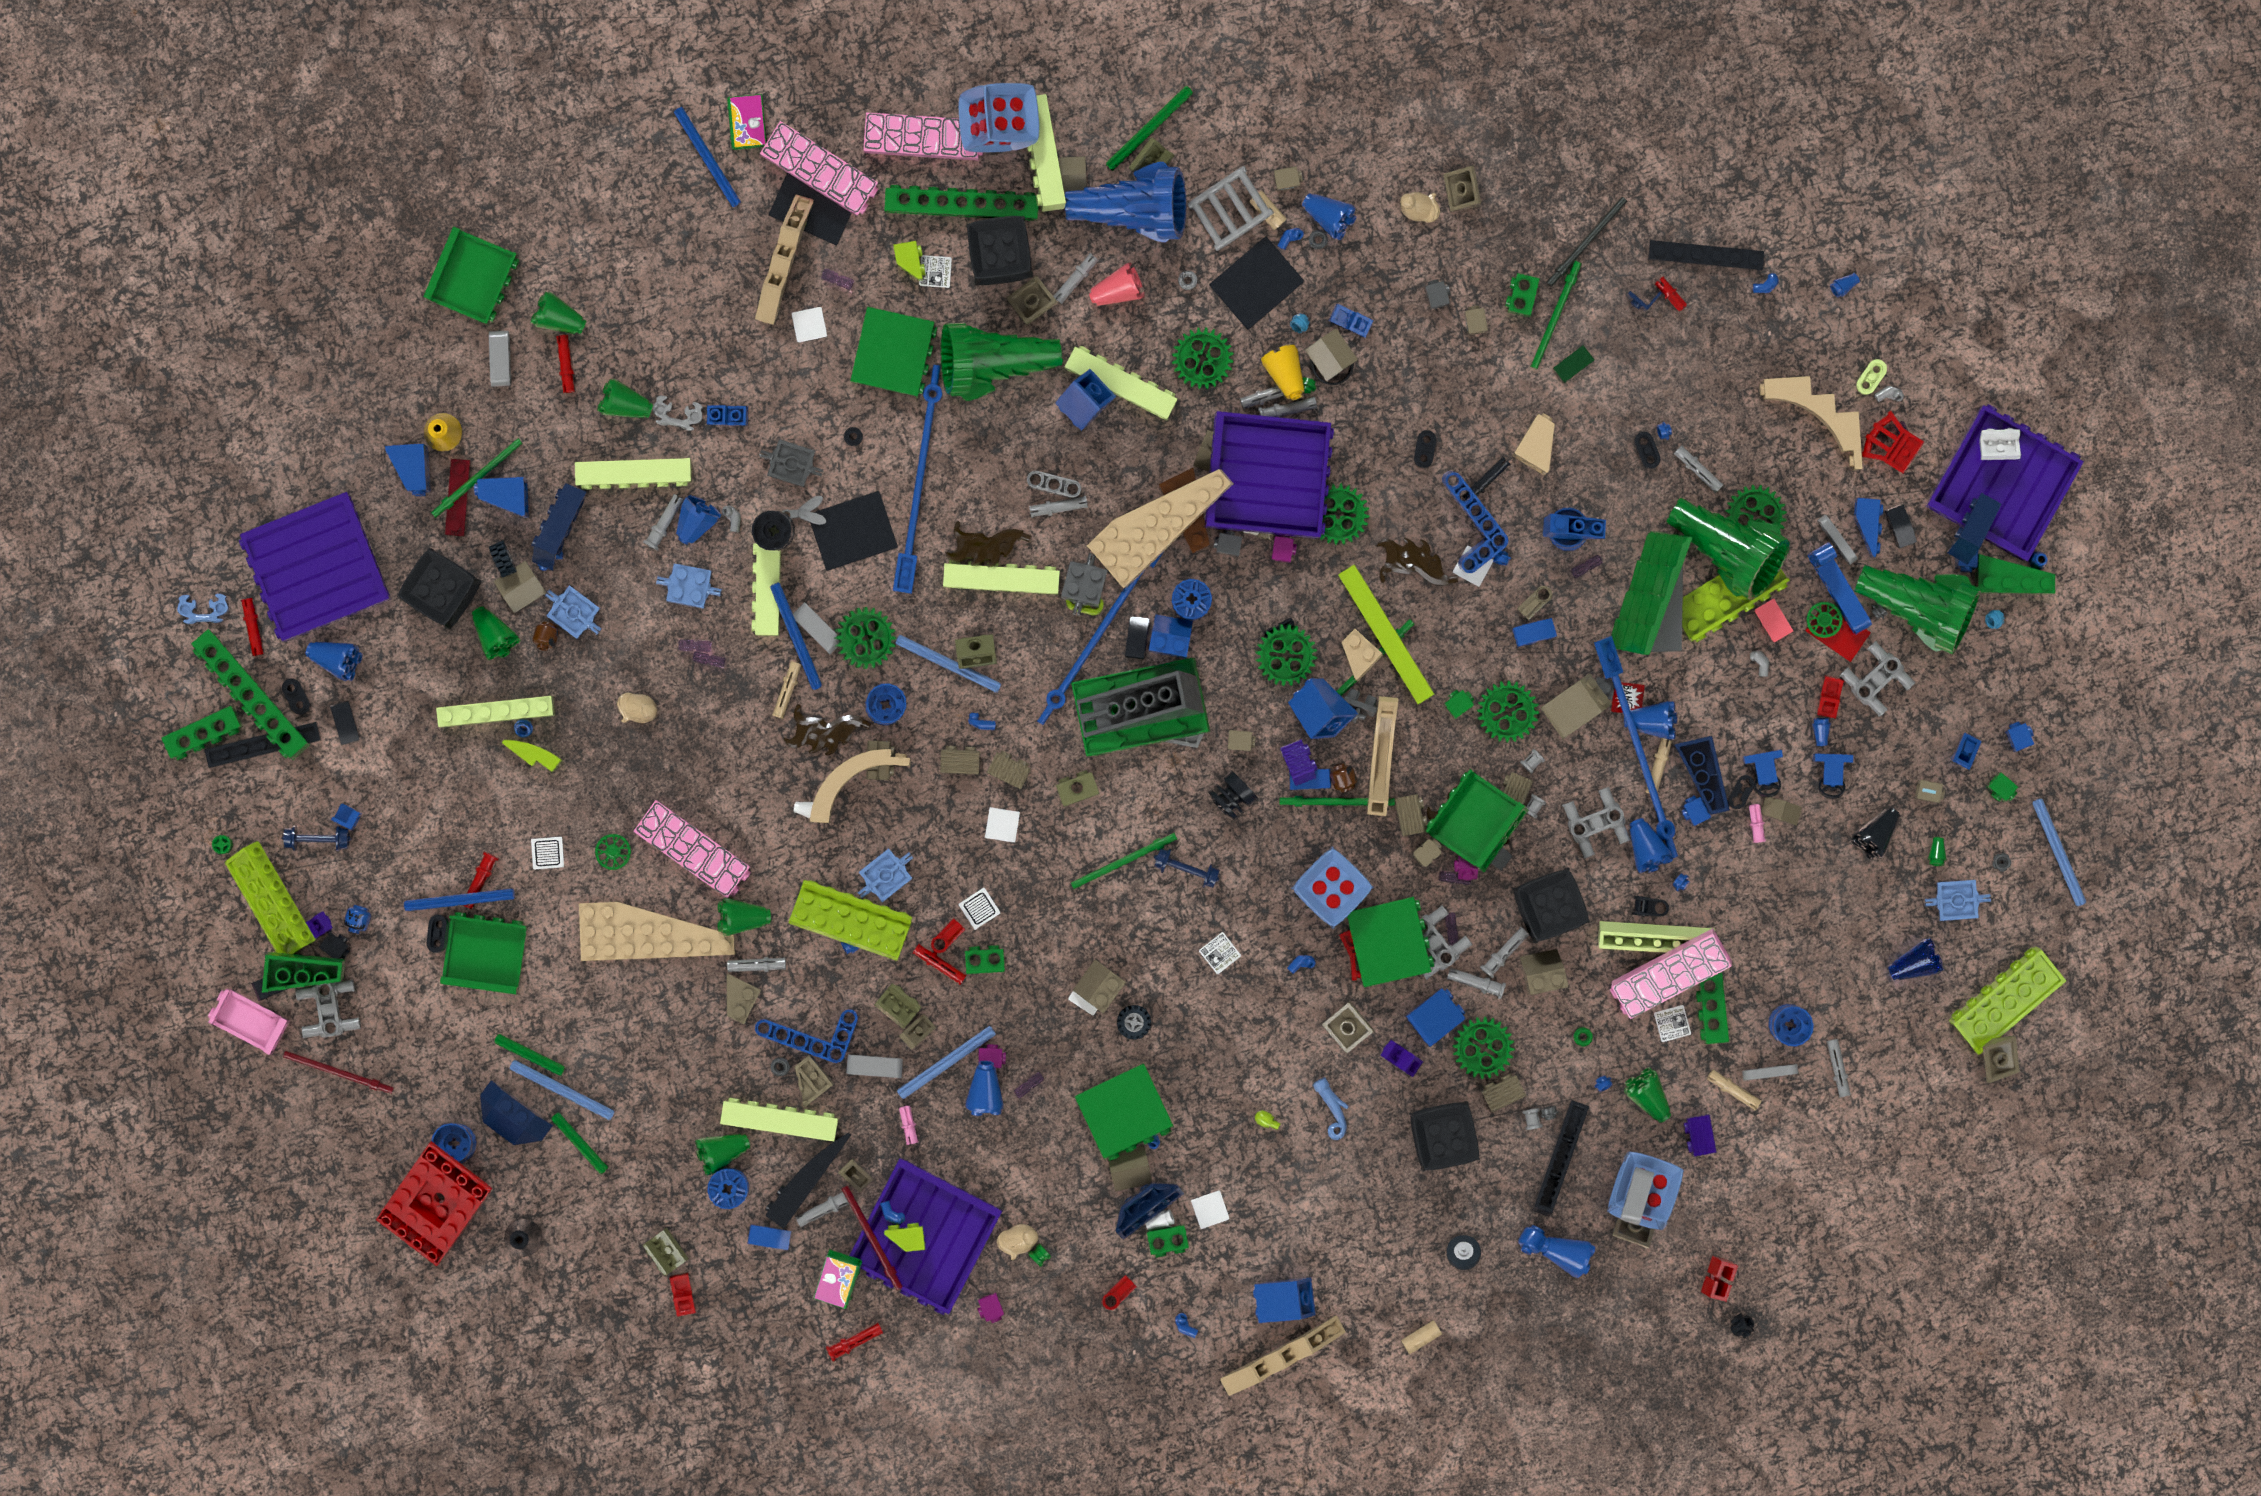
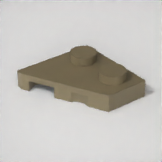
M727 974V1016L745 1024L761 989Z
M811 1054L795 1066L804 1107L834 1085Z

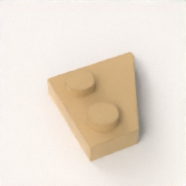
M1356 629L1342 641L1356 681H1359L1383 656Z

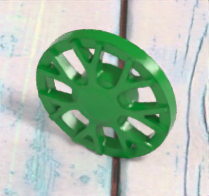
M1820 602L1813 605L1806 617L1807 627L1810 632L1821 638L1835 635L1840 630L1843 621L1839 608L1829 602ZM1821 605H1827V612L1821 611ZM1834 608L1837 614L1832 617L1829 612ZM1814 609L1820 613L1817 617L1811 614ZM1816 619L1817 625L1811 626L1810 620ZM1832 619L1839 620V625H1832ZM1818 626L1823 627L1821 634L1815 632ZM1830 626L1833 633L1828 634L1826 627Z
M609 834L598 841L595 848V856L602 867L609 870H617L629 862L631 847L624 837L617 834ZM613 837L614 844L609 845L607 838ZM619 839L624 841L621 847L616 845ZM601 843L607 846L605 851L599 849ZM621 849H628V855H621ZM605 853L607 858L601 861L599 855ZM619 857L625 861L621 865L616 861ZM609 859L614 860L613 867L607 866Z

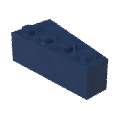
M567 483L564 484L562 489H558L555 496L557 500L555 504L550 505L547 512L549 517L547 520L542 521L539 528L541 533L533 539L531 545L534 547L532 562L553 571L556 565V555L560 556L565 543L564 538H568L573 526L571 523H575L586 498L585 491Z
M1713 736L1674 744L1710 815L1730 811Z

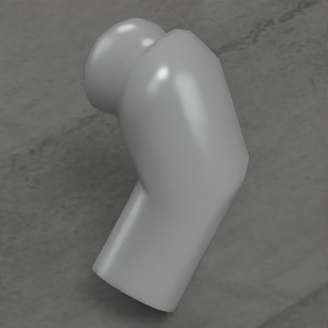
M1887 386L1874 394L1878 402L1885 398L1895 401H1901L1904 398L1902 390L1892 386Z
M1752 651L1750 659L1759 664V676L1768 677L1769 659L1762 651Z

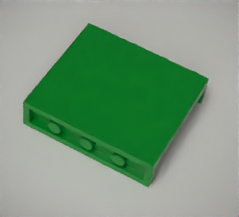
M453 226L423 297L489 325L490 321L494 322L497 316L496 307L503 302L505 296L503 291L505 286L509 287L512 276L510 274L513 269L516 270L519 264V255L516 252L506 250Z
M867 307L850 382L918 398L919 394H923L924 391L923 375L927 376L929 364H926L927 357L932 356L933 346L930 345L931 340L936 338L938 327H935V322Z
M1470 769L1462 775L1457 788L1452 789L1447 802L1439 807L1437 816L1429 821L1426 832L1470 864L1485 872L1529 810L1525 805L1515 801Z
M1415 896L1353 910L1347 916L1364 987L1432 972L1431 967H1435L1433 957L1428 955L1427 949L1430 948L1428 937H1424L1423 930L1426 929L1423 918L1420 919L1418 911H1421L1419 899L1415 900Z
M460 912L450 915L448 941L440 984L517 995L528 926L523 925V921L512 920L511 924L504 923L502 918L493 917V921L485 920V916L474 915V918H468L466 913Z
M1144 1063L1074 1096L1104 1160H1115L1120 1157L1119 1153L1126 1151V1153L1132 1152L1137 1149L1136 1145L1142 1142L1144 1145L1154 1141L1155 1136L1161 1134L1163 1137L1171 1133V1129L1174 1128Z

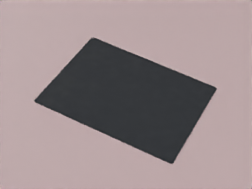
M787 173L768 215L784 222L796 194L813 199L814 203L808 215L804 231L837 245L851 216V212Z
M1265 236L1212 281L1209 286L1245 328L1249 330L1303 284L1304 279Z
M880 491L814 512L826 519L825 524L811 523L826 571L898 547Z

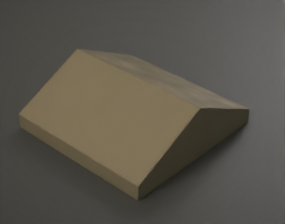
M1085 156L1058 158L1064 194L1066 191L1084 190V187H1087Z
M1035 276L1006 297L1026 325L1058 303L1038 276Z
M1337 329L1323 336L1305 350L1326 382L1358 360Z
M526 561L516 566L517 572L504 578L501 576L493 581L514 614L547 593Z
M1350 1001L1322 1024L1346 1054L1375 1031Z
M2016 1036L1994 1038L1983 1046L1987 1083L2020 1072Z
M1617 1217L1612 1236L1649 1249L1655 1229L1635 1225L1620 1220Z

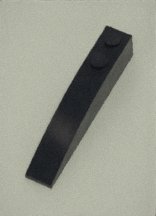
M1574 1100L1570 1101L1532 1205V1211L1548 1217L1553 1213L1589 1106Z
M848 1132L828 1145L802 1167L786 1187L782 1185L776 1193L778 1195L776 1201L773 1202L771 1200L765 1208L767 1211L765 1216L784 1229L852 1134Z

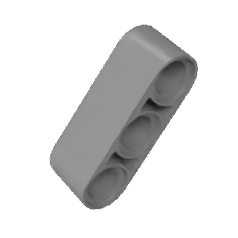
M489 331L491 387L511 386L509 331Z
M1032 471L1027 476V483L1032 489L1071 499L1077 498L1081 494V486L1075 480L1040 471ZM1033 475L1040 476L1041 482L1038 485H1033L1030 482V478ZM1057 480L1060 486L1058 489L1052 490L1049 488V482ZM1071 484L1078 487V492L1074 495L1069 494L1067 491L1068 486Z
M804 602L793 613L795 620L831 655L837 648L835 645L839 643V640L834 639L838 635Z
M848 1054L846 1074L902 1078L903 1059Z
M1635 1167L1620 1220L1635 1225L1640 1224L1654 1172Z

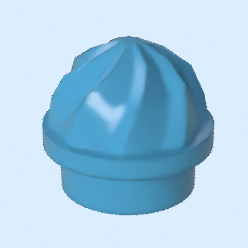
M1300 313L1292 317L1290 326L1295 332L1302 333L1308 329L1310 321L1305 314Z
M1991 610L1985 616L1986 624L1991 629H1998L2005 623L2004 614L2000 610Z

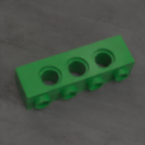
M229 706L161 737L170 759L176 758L178 761L187 757V753L192 750L196 753L205 749V744L211 742L213 745L222 741V737L229 734V737L240 732L239 729L243 725L235 707ZM219 721H223L225 728L219 732L216 729V724ZM206 729L208 735L202 740L199 738V731ZM184 737L190 739V744L186 748L181 744V740Z
M1720 972L1699 983V991H1696L1697 1002H1700L1701 1010H1698L1699 1022L1702 1021L1703 1029H1700L1701 1041H1704V1044L1729 1042L1723 975ZM1711 980L1714 983V988L1708 992L1705 990L1704 984L1706 981ZM1712 999L1716 1002V1007L1710 1011L1707 1009L1706 1003ZM1711 1019H1716L1718 1022V1026L1714 1030H1711L1708 1026V1022Z

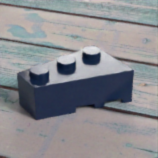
M1983 493L1977 499L1974 497L1969 504L1971 509L1969 513L1966 512L1961 521L1963 524L1957 529L1954 535L1955 539L1947 554L1968 564L1980 549L2001 503Z

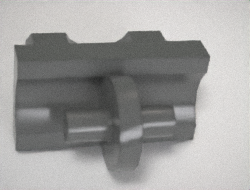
M1351 689L1344 699L1358 713L1352 722L1356 723L1357 718L1365 720L1366 715L1374 717L1377 711V698L1367 695L1365 703L1358 701L1360 692Z

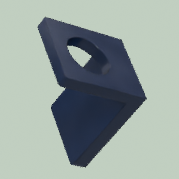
M1631 291L1626 296L1632 300L1630 303L1639 310L1641 308L1646 312L1662 292H1659L1648 305Z

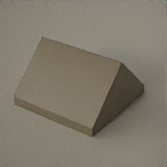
M1474 165L1443 174L1450 212L1480 206L1481 200Z
M1145 1146L1137 1147L1136 1150L1129 1153L1123 1151L1119 1153V1158L1112 1161L1108 1160L1115 1192L1147 1185L1152 1182Z

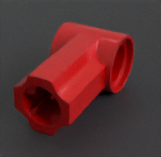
M953 918L931 941L932 950L938 954L944 953L966 929ZM941 939L945 942L944 949L937 950L934 947L936 940Z
M1125 1275L1104 1294L1102 1305L1108 1310L1116 1309L1137 1286ZM1108 1296H1114L1116 1299V1303L1112 1307L1107 1306L1105 1303Z

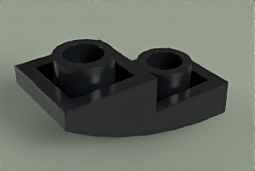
M1899 504L1885 510L1889 528L1892 529L1896 546L1903 548L1916 543L1915 533L1904 505Z
M1130 617L1125 657L1145 658L1150 625L1149 618Z
M349 701L330 705L341 745L360 740Z

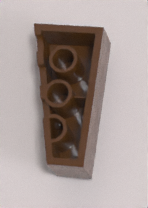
M1194 468L1160 483L1159 488L1163 496L1195 481ZM1202 514L1182 533L1192 554L1210 546L1207 529L1205 528V519Z

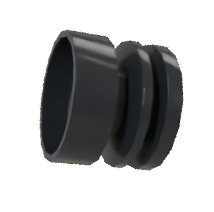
M768 510L755 518L752 524V536L759 547L765 550L779 551L787 548L792 543L795 537V525L787 514L781 511ZM776 525V529L779 530V533H776L773 536V532H770V529L774 528Z
M1231 770L1222 778L1226 787L1223 788L1216 784L1215 787L1220 793L1217 795L1212 789L1208 793L1213 803L1226 816L1236 821L1238 816L1233 811L1237 809L1243 814L1244 811L1240 804L1243 802L1250 807L1259 798Z

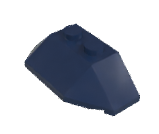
M493 1080L489 1082L480 1094L483 1123L513 1145L542 1141L553 1126Z
M1151 1182L1148 1185H1144L1138 1193L1128 1197L1120 1206L1116 1233L1124 1240L1184 1195L1183 1191L1177 1184Z

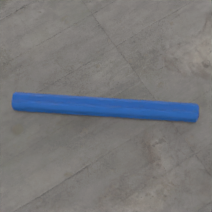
M683 107L677 108L674 111L675 116L732 207L738 206L741 203L740 199Z
M779 582L774 583L770 586V589L808 681L813 690L819 689L822 686L783 589Z
M503 889L404 901L405 911L510 900L515 898L514 889Z

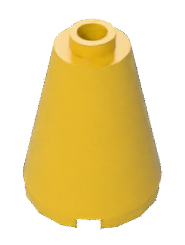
M1285 345L1279 347L1280 351L1274 353V350L1268 352L1261 358V361L1286 398L1297 400L1304 393L1298 349L1295 345Z
M439 413L432 416L426 422L424 438L431 448L437 451H449L460 443L462 427L454 416L447 413Z

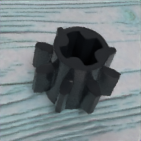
M1740 1313L1731 1320V1331L1735 1336L1739 1337L1742 1335L1745 1339L1754 1332V1321L1750 1316L1745 1315L1743 1317Z

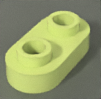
M1876 359L1871 361L1856 382V388L1859 393L1868 395L1876 389L1887 372V366L1882 360ZM1874 366L1879 367V373L1873 371ZM1863 382L1869 384L1868 389L1863 388Z

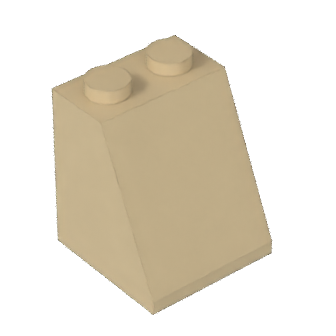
M1543 413L1542 415L1537 414L1512 457L1545 476L1550 468L1555 423L1551 422V417Z

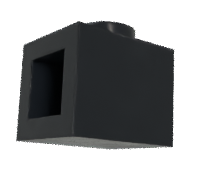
M330 932L319 946L325 953L336 959H346L351 952L348 950L351 947L348 944L349 940L342 934L338 936L334 932Z

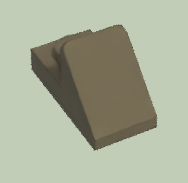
M1209 430L1205 434L1193 465L1210 472L1213 432Z
M922 1014L899 1037L912 1050L936 1027Z

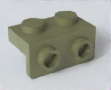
M1151 137L1129 166V169L1134 172L1157 162H1165L1169 165L1174 154L1166 150L1157 140Z
M893 983L874 1004L902 1029L909 1024L921 1009L916 999L909 997L900 986Z
M667 1228L643 1244L647 1255L653 1259L658 1270L664 1276L689 1259Z

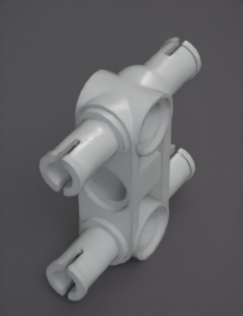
M1875 641L1867 648L1879 661V664L1863 679H1859L1847 667L1839 676L1851 687V692L1856 699L1860 700L1864 705H1869L1880 717L1888 708L1876 696L1890 680L1896 678L1906 690L1910 689L1916 682L1904 671L1905 668L1900 660L1894 657L1892 653H1887ZM1889 660L1894 661L1896 664L1894 671H1890L1887 668ZM1861 687H1865L1868 690V695L1865 698L1859 694Z
M1610 787L1598 791L1605 806L1603 810L1582 818V816H1579L1574 801L1562 805L1569 820L1567 825L1574 842L1579 844L1584 859L1595 855L1589 841L1590 836L1611 828L1614 829L1619 844L1631 840L1624 825L1626 820L1619 803H1615ZM1612 810H1616L1619 813L1617 821H1613L1609 817ZM1577 824L1582 825L1584 828V832L1581 835L1574 833V827Z
M1443 905L1430 915L1427 914L1421 917L1428 925V930L1423 932L1424 937L1429 939L1430 948L1427 950L1433 956L1435 967H1431L1432 972L1423 974L1427 980L1440 969L1445 970L1459 959V955L1473 945L1466 935L1453 946L1449 945L1436 929V924L1449 915ZM1445 952L1452 956V960L1448 963L1441 960V955Z
M353 979L326 984L330 988L328 995L321 993V987L324 984L295 989L297 1000L316 999L319 1016L318 1024L302 1026L303 1038L314 1036L326 1038L342 1035L344 1031L361 1029L359 1017L342 1020L339 1011L338 993L355 991ZM330 1022L336 1026L334 1033L327 1031V1025Z

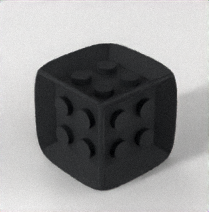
M1024 216L998 217L966 224L970 259L975 278L974 284L976 286L1010 283L1033 277Z
M428 548L407 576L397 597L429 619L450 630L467 609L482 581L450 559L435 552L434 549Z
M1569 867L1526 882L1517 888H1512L1521 917L1534 944L1590 923L1584 900Z
M1468 1101L1429 1107L1409 1113L1415 1149L1422 1172L1459 1166L1480 1160L1477 1135Z

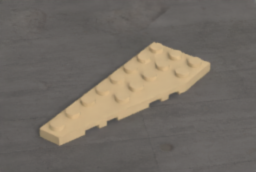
M1218 469L1114 519L1087 547L1123 588H1127L1234 483L1221 469Z
M620 902L579 903L581 961L735 955L734 935L723 936L721 932Z

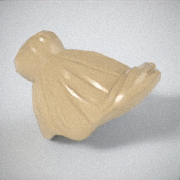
M1420 192L1404 194L1400 201L1401 212L1413 221H1424L1427 223L1435 221L1440 214L1439 205L1435 200L1436 194L1432 193L1429 196Z
M625 693L618 698L617 702L619 712L623 716L621 720L623 723L629 720L637 723H647L656 718L657 705L649 696Z
M1019 1224L1007 1231L1001 1232L998 1236L997 1244L998 1248L1004 1253L1011 1255V1260H1015L1018 1254L1032 1250L1039 1237L1036 1230L1031 1226Z

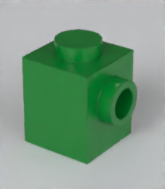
M1456 689L1448 695L1450 699L1444 703V706L1453 718L1456 719L1474 706L1472 703L1474 698L1469 691L1464 692L1462 690L1459 692Z
M1998 772L1986 786L1992 792L1991 796L1998 802L2001 800L2003 802L2011 801L2018 793L2016 792L2018 786L2002 772Z

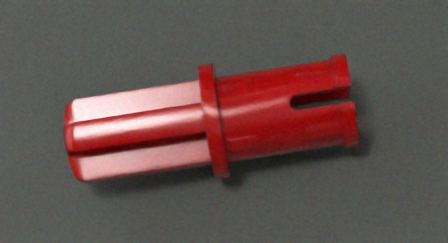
M1664 276L1661 277L1659 280L1664 286L1659 281L1654 285L1665 295V300L1668 299L1679 312L1687 306V303L1676 292L1677 289H1674Z

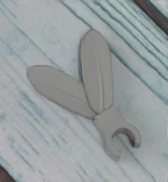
M822 496L811 498L798 510L785 509L782 511L783 513L789 512L791 519L800 517L803 520L818 525L826 523V519L822 515L811 512L821 504Z

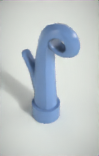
M1326 1077L1314 1082L1312 1086L1320 1094L1337 1120V1123L1329 1126L1328 1135L1333 1140H1339L1344 1137L1347 1130L1346 1120L1340 1106L1348 1109L1349 1106L1336 1096L1329 1087L1330 1084ZM1335 1127L1340 1128L1338 1134L1334 1133Z

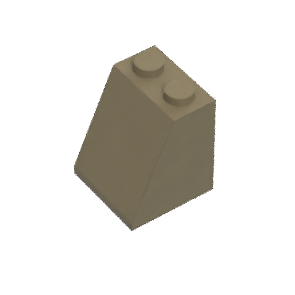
M1589 673L1546 703L1541 709L1562 739H1564L1612 704Z
M1557 949L1519 957L1527 995L1568 987L1565 968Z
M1095 959L1073 991L1104 1014L1126 981Z

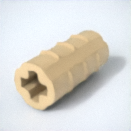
M1260 191L1259 195L1268 209L1271 208L1274 211V214L1265 219V221L1273 230H1276L1287 218L1272 203L1269 197L1263 191ZM1252 198L1249 201L1250 204L1261 214L1262 212Z
M1433 1320L1402 1339L1401 1342L1410 1355L1424 1345H1427V1343L1435 1340L1442 1333Z

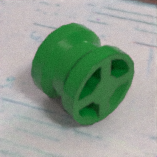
M219 835L213 839L212 848L218 854H227L233 848V841L226 835Z
M1040 1243L1036 1245L1034 1251L1028 1253L1040 1267L1044 1265L1046 1259L1049 1260L1052 1257Z

